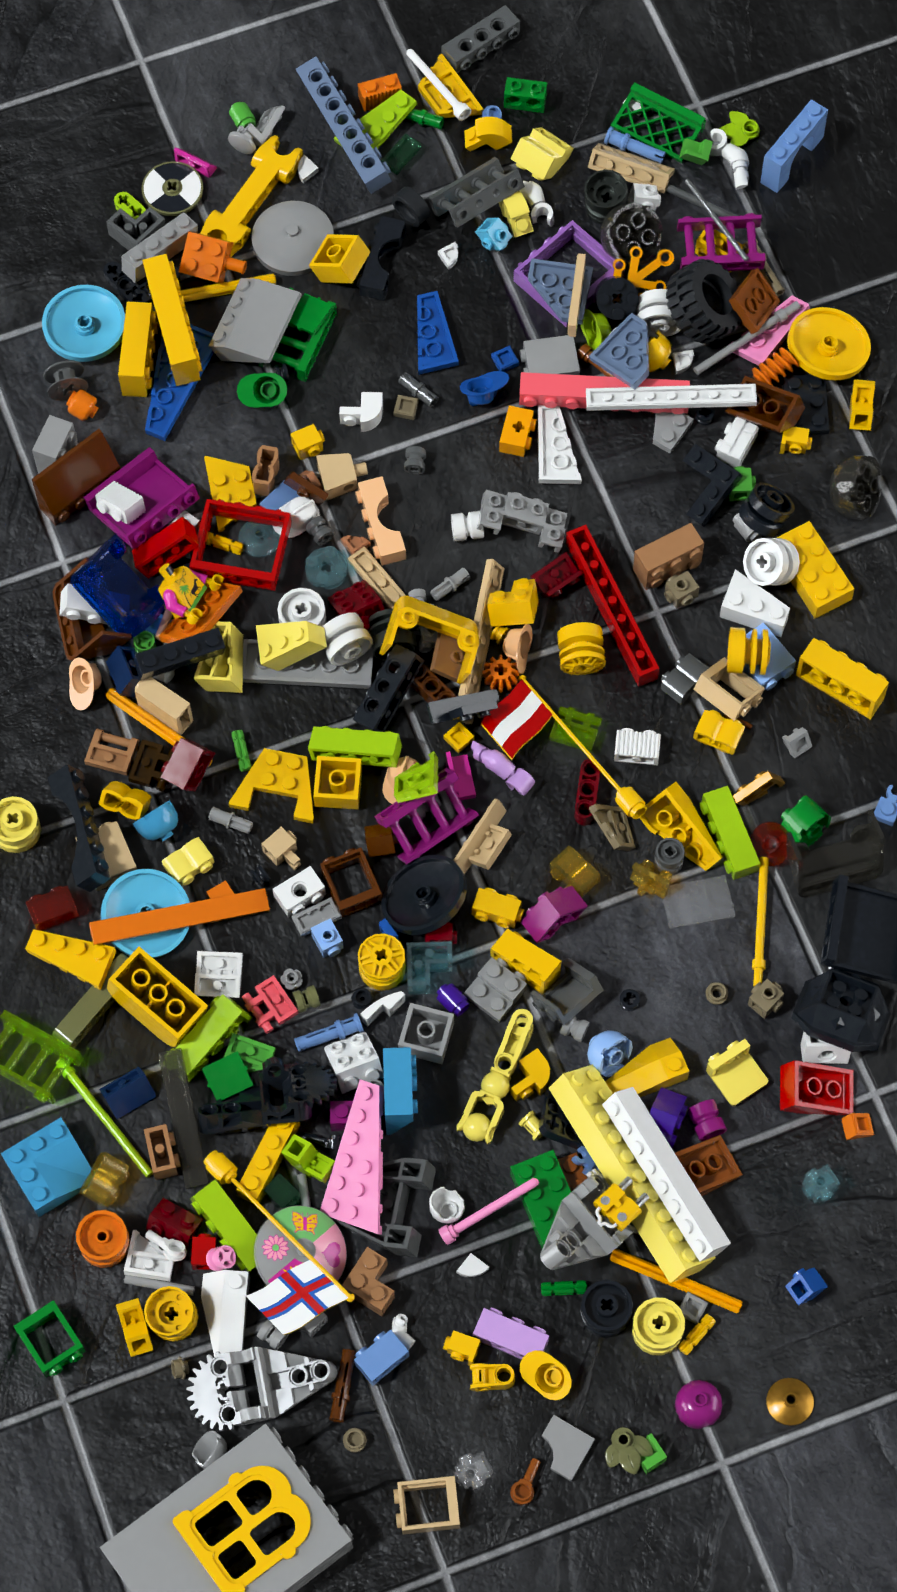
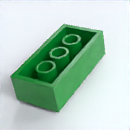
M554 1150L510 1166V1175L516 1188L532 1178H537L539 1181L537 1187L520 1196V1199L541 1249L545 1244L562 1200L571 1193Z

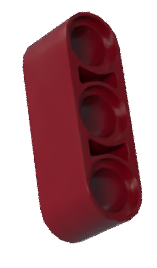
M590 759L584 760L581 765L575 805V820L582 826H587L594 820L589 807L596 804L600 770ZM588 769H592L596 773L589 775L585 771ZM588 789L593 793L586 795L582 791ZM581 810H588L590 814L582 815L579 812Z

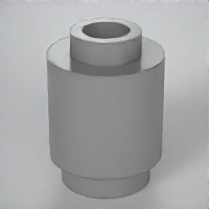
M739 513L735 515L732 520L734 527L746 542H753L762 536L750 529L743 522Z

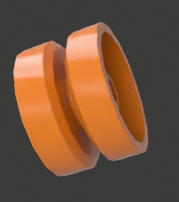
M98 1210L86 1215L81 1220L76 1231V1242L87 1262L99 1268H107L120 1263L126 1257L130 1245V1236L123 1220L117 1214L107 1210Z

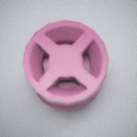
M223 1245L210 1249L206 1255V1262L213 1271L228 1269L234 1266L236 1254L233 1248Z

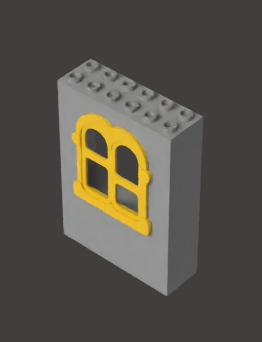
M264 1424L103 1544L100 1549L130 1592H296L353 1548V1534L345 1523L342 1526L339 1524V1515L332 1505H325L324 1495L318 1486H311L309 1483L311 1482L310 1476L302 1465L297 1467L295 1464L297 1462L296 1457L288 1446L283 1448L281 1436L274 1427L269 1429ZM253 1480H260L269 1485L272 1497L270 1503L255 1515H251L237 1497V1491ZM228 1501L242 1519V1525L216 1545L209 1546L196 1529L195 1523L219 1504ZM283 1512L289 1514L295 1522L293 1536L271 1554L265 1555L252 1539L250 1532L275 1513ZM242 1541L255 1558L256 1564L239 1578L233 1579L218 1557L235 1542Z

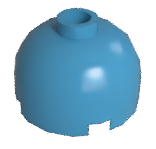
M169 800L134 822L133 825L145 839L154 841L160 838L163 842L174 835L172 830L177 826L178 814Z

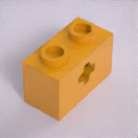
M509 405L499 441V452L524 457L526 449L530 450L532 437L529 436L531 431H535L537 419H533L534 410Z

